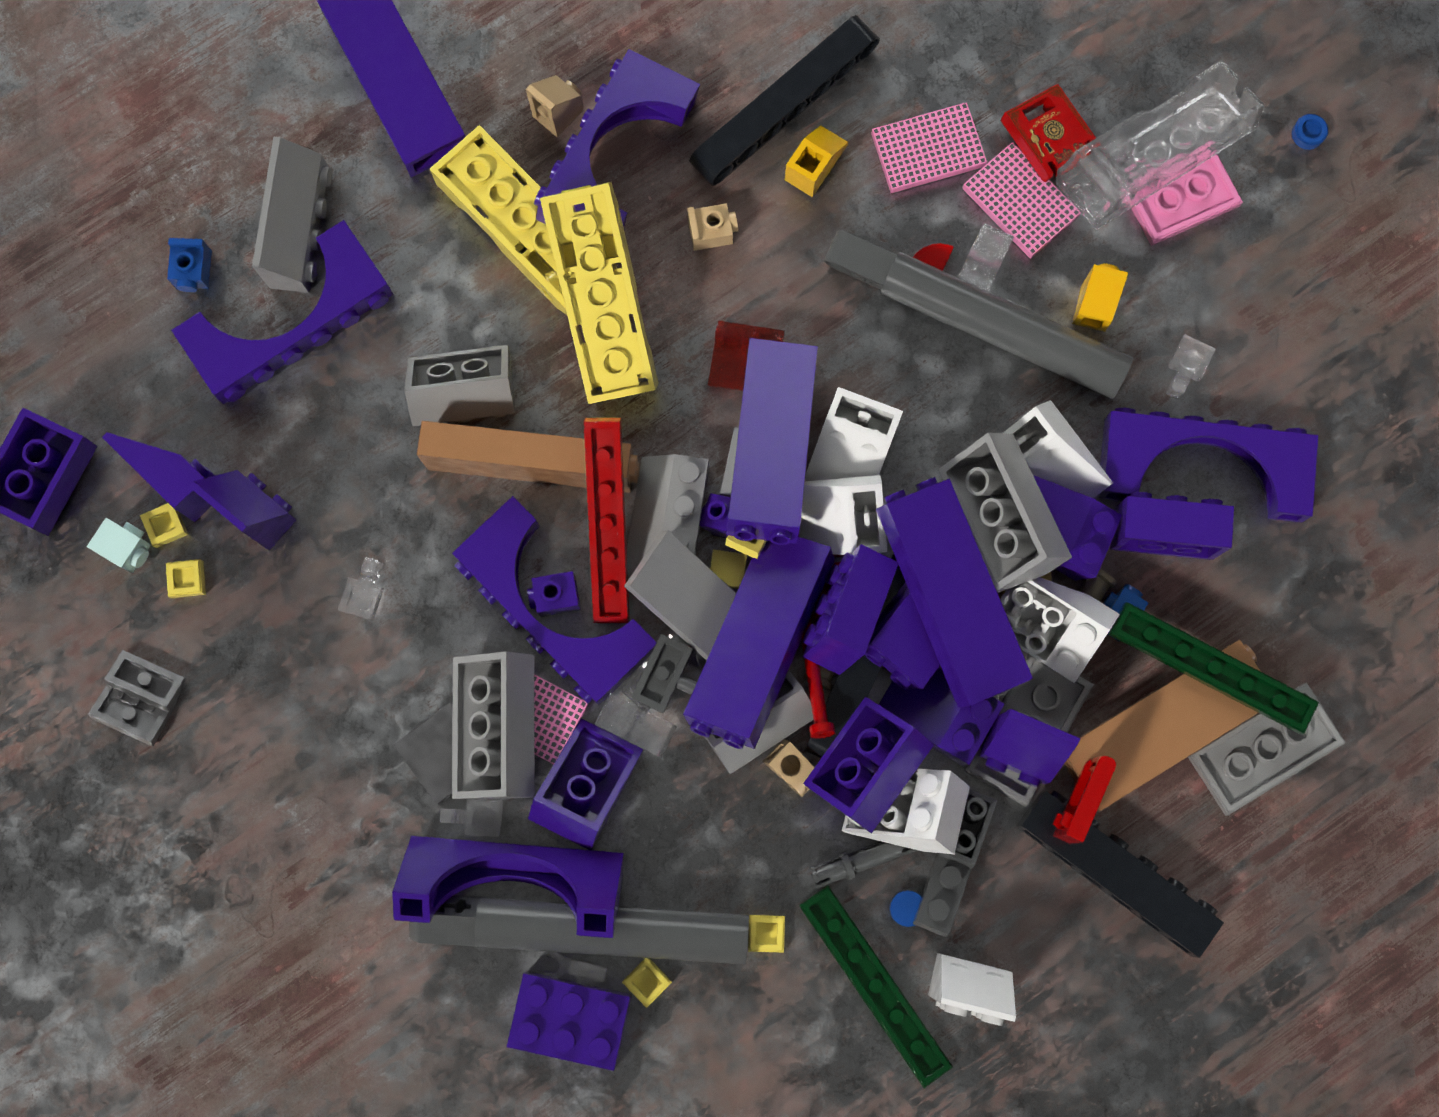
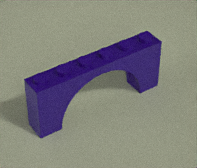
M628 49L622 60L616 59L609 75L611 80L608 85L603 83L600 86L595 97L597 104L594 109L588 108L584 113L580 123L582 129L578 136L572 134L565 148L567 155L564 160H557L549 177L552 180L548 187L542 186L538 191L534 201V205L538 206L536 220L546 224L540 201L541 197L587 185H597L590 167V154L597 142L606 133L624 123L647 119L666 121L682 127L696 103L700 84ZM584 203L574 205L575 211L585 210ZM619 208L623 227L625 228L628 213Z
M344 220L316 237L325 260V284L322 295L314 310L294 329L269 339H241L218 330L201 312H198L171 330L212 394L222 404L240 399L246 393V389L256 383L260 384L268 381L273 377L274 371L285 364H294L302 358L305 351L313 346L318 347L325 344L331 339L333 333L342 327L349 328L360 320L361 315L370 309L376 310L381 308L388 302L389 297L394 295Z
M1116 408L1115 411H1111L1104 419L1100 466L1112 480L1113 484L1098 494L1097 498L1123 501L1127 496H1131V493L1140 491L1142 478L1155 457L1177 446L1206 444L1222 448L1234 454L1253 471L1265 493L1268 519L1302 523L1313 516L1318 435L1307 434V430L1301 428H1288L1285 431L1272 430L1273 427L1268 424H1254L1251 427L1238 426V422L1234 420H1219L1217 423L1204 422V418L1200 416H1185L1183 419L1170 418V414L1166 412L1156 411L1145 415L1137 414L1136 410L1132 408Z
M512 496L452 552L458 560L454 566L467 580L474 576L482 584L478 591L491 605L498 601L506 609L501 615L515 629L521 625L530 634L525 640L539 654L546 650L554 659L550 663L551 667L563 679L570 675L577 682L578 685L574 690L587 704L594 700L600 705L651 656L657 642L634 619L610 634L594 638H573L546 628L530 614L520 591L519 566L528 541L540 525Z
M411 836L392 891L393 917L397 921L430 923L437 909L447 899L464 889L487 882L517 881L543 887L563 899L575 916L577 923L576 935L613 938L623 883L624 853Z

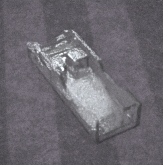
M1220 60L1196 75L1183 91L1151 111L1140 110L1076 150L1068 161L1058 169L1056 185L1095 230H1098L1257 129L1265 104L1248 87L1243 89L1241 99H1239L1235 93L1239 77L1223 60Z

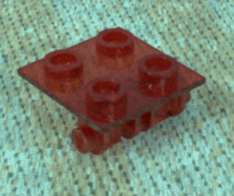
M718 321L708 386L743 391L749 338L783 342L785 330Z

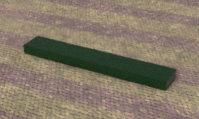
M1128 602L1123 604L1119 612L1120 615L1113 624L1109 635L1300 735L1305 733L1319 704L1318 701Z
M827 885L800 904L799 907L922 1087L926 1088L952 1069V1064L831 888Z

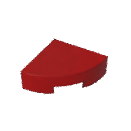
M942 243L931 244L920 249L913 258L943 271L954 246Z

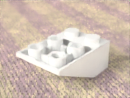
M838 387L805 474V481L879 475L903 411Z
M1051 400L1034 407L1003 432L1005 434H1014L1032 474L1091 498L1096 497L1113 484L1112 480Z
M873 475L805 481L798 536L830 546L833 554L845 555L847 552L851 554L860 544L878 553L887 552L886 533L876 512L877 508L884 505L881 476Z
M1041 577L1007 589L1000 599L1020 648L1073 683L1076 682L1120 615L1088 594Z
M918 768L872 834L846 815L842 831L923 852L955 855L970 786L952 771Z
M937 953L928 996L936 1000L935 1006L940 1007L945 1012L963 1017L967 1016V1011L969 1010L971 1015L976 1016L981 1021L1003 1026L1004 1019L1015 1022L1016 1009L1013 972Z

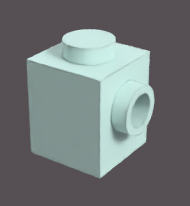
M105 518L87 547L117 566L133 573L136 568H140L147 560L149 555L148 549L152 544L142 539L145 532L127 521L122 527L112 520Z

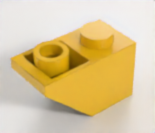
M820 125L802 140L787 162L785 181L813 197L848 146V142Z
M1094 264L1080 287L1072 324L1105 332L1113 320L1128 272L1120 271L1117 266L1112 264Z

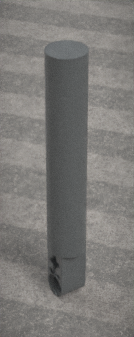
M837 230L823 260L830 267L880 289V294L1111 399H1114L1133 361L1132 356L909 255L902 252L895 254L843 230Z
M452 896L437 909L430 923L409 921V936L418 943L746 965L749 915L618 906L613 938L576 935V919L567 903Z

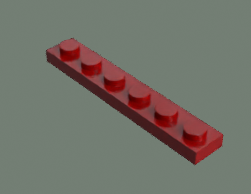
M585 418L584 441L593 623H628L629 595L628 590L624 587L628 581L621 418Z

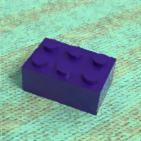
M22 408L0 447V513L49 536L98 446L84 436Z
M1133 492L1131 496H1127L1113 509L1121 514L1122 518L1111 541L1110 550L1214 560L1232 548L1234 506L1223 505V501L1219 499H1203L1201 503L1188 502L1187 497L1180 495H1170L1166 499L1152 498L1151 493Z
M862 544L851 554L847 552L839 566L835 564L831 568L826 583L830 585L827 594H822L814 610V613L818 614L815 625L811 624L808 627L803 638L806 648L802 657L840 675L865 655L898 567V562Z
M865 696L803 784L872 834L934 744L916 728Z
M527 971L522 976L507 1047L614 1071L617 1067L632 994Z

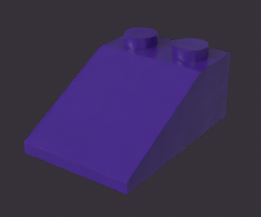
M108 432L102 436L175 510L196 522L211 507L209 503L189 487L193 481L215 476L206 466L204 467L196 458L189 462L180 454Z
M238 470L193 481L189 486L239 530L269 551L296 521L288 513L292 506L277 494L271 499L263 492L267 485L252 473L245 477Z
M1033 475L1072 556L1071 559L1055 568V570L1075 581L1096 578L1122 515L1094 498Z
M938 668L923 689L905 690L892 681L878 705L916 728L934 744L932 749L962 767H966L972 762L1005 703L990 697L972 706L958 708L942 669Z
M1009 709L997 716L987 734L979 757L987 760L985 763L987 767L1001 773H1005L1006 769L1012 770L1020 774L1018 780L1038 788L1040 783H1051L1077 747L1080 738L1018 711Z
M581 718L535 795L528 819L588 850H592L626 786L643 749Z

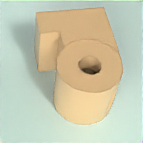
M783 739L763 762L797 794L803 797L810 790L803 783L815 767L790 741Z

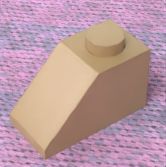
M557 75L532 83L526 88L533 118L556 137L584 110L581 98L582 93L579 88L569 80L564 82Z

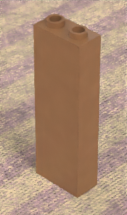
M430 421L421 422L417 456L428 470L587 488L585 441L583 438ZM622 443L624 492L630 493L631 484L638 483L640 463H638V455H633L631 444Z
M1241 640L1235 641L1220 650L1260 671L1255 663L1257 662L1255 653L1247 644L1243 645ZM1182 673L1078 737L1080 741L1064 763V766L1076 783L1085 762L1088 760H1093V758L1099 756H1109L1115 760L1116 769L1097 810L1102 811L1258 714V712Z

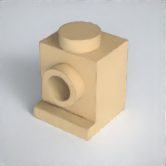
M727 203L694 209V207L687 208L688 224L694 251L733 244V232H738V224L735 211L728 212ZM719 221V224L716 226L708 224L709 222Z

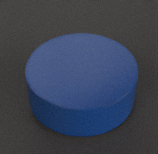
M1316 114L1303 115L1292 128L1293 141L1297 146L1306 150L1319 147L1328 135L1326 121Z
M909 890L901 891L894 895L889 906L892 919L901 926H915L913 921L922 897L918 893Z

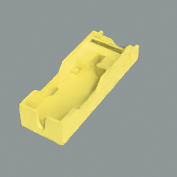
M479 125L430 168L434 181L459 208L464 210L492 238L504 255L557 309L567 315L546 224L536 220L538 206L534 205V201L541 187ZM513 175H515L525 186H523ZM479 207L488 219L484 218L475 208ZM524 247L527 249L524 253H519ZM613 263V269H617V264ZM574 272L569 273L570 278H575Z
M612 182L595 186L587 185L541 197V206L588 404L656 390L659 382L652 351L644 328L635 276ZM584 203L585 210L575 211L574 205ZM619 262L622 264L621 268L613 269V263ZM574 272L575 278H570L569 273ZM629 314H633L637 332H633ZM579 325L582 326V330H583V334H584V338H585V343H583V339H582L581 330H580V326H579ZM646 378L648 381L639 382V379ZM601 387L602 390L597 391L596 388Z

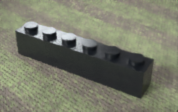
M1054 790L1051 794L1047 791L1040 792L1016 827L1190 957L1200 958L1224 924L1223 921L1215 916L1218 911L1204 900L1199 899L1196 902L1186 895L1188 888L1176 879L1170 877L1166 880L1156 872L1159 867L1142 855L1136 858L1127 851L1129 845L1124 840L1112 833L1109 837L1097 829L1100 824L1095 819H1093L1083 843L1069 844L1054 837L1053 834L1056 827L1052 823L1057 813L1063 814L1068 799Z

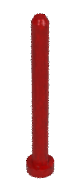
M811 615V618H810V620H809V623H808V625H807V627H806V630H805V632H804V634H803V637H802V639H801V641H802L803 653H804L805 648H806V644L803 643V638H804V635H805V633H806L808 627H809L811 624H813L812 615ZM804 658L814 724L809 727L811 738L830 737L835 734L834 723L828 722L820 666Z

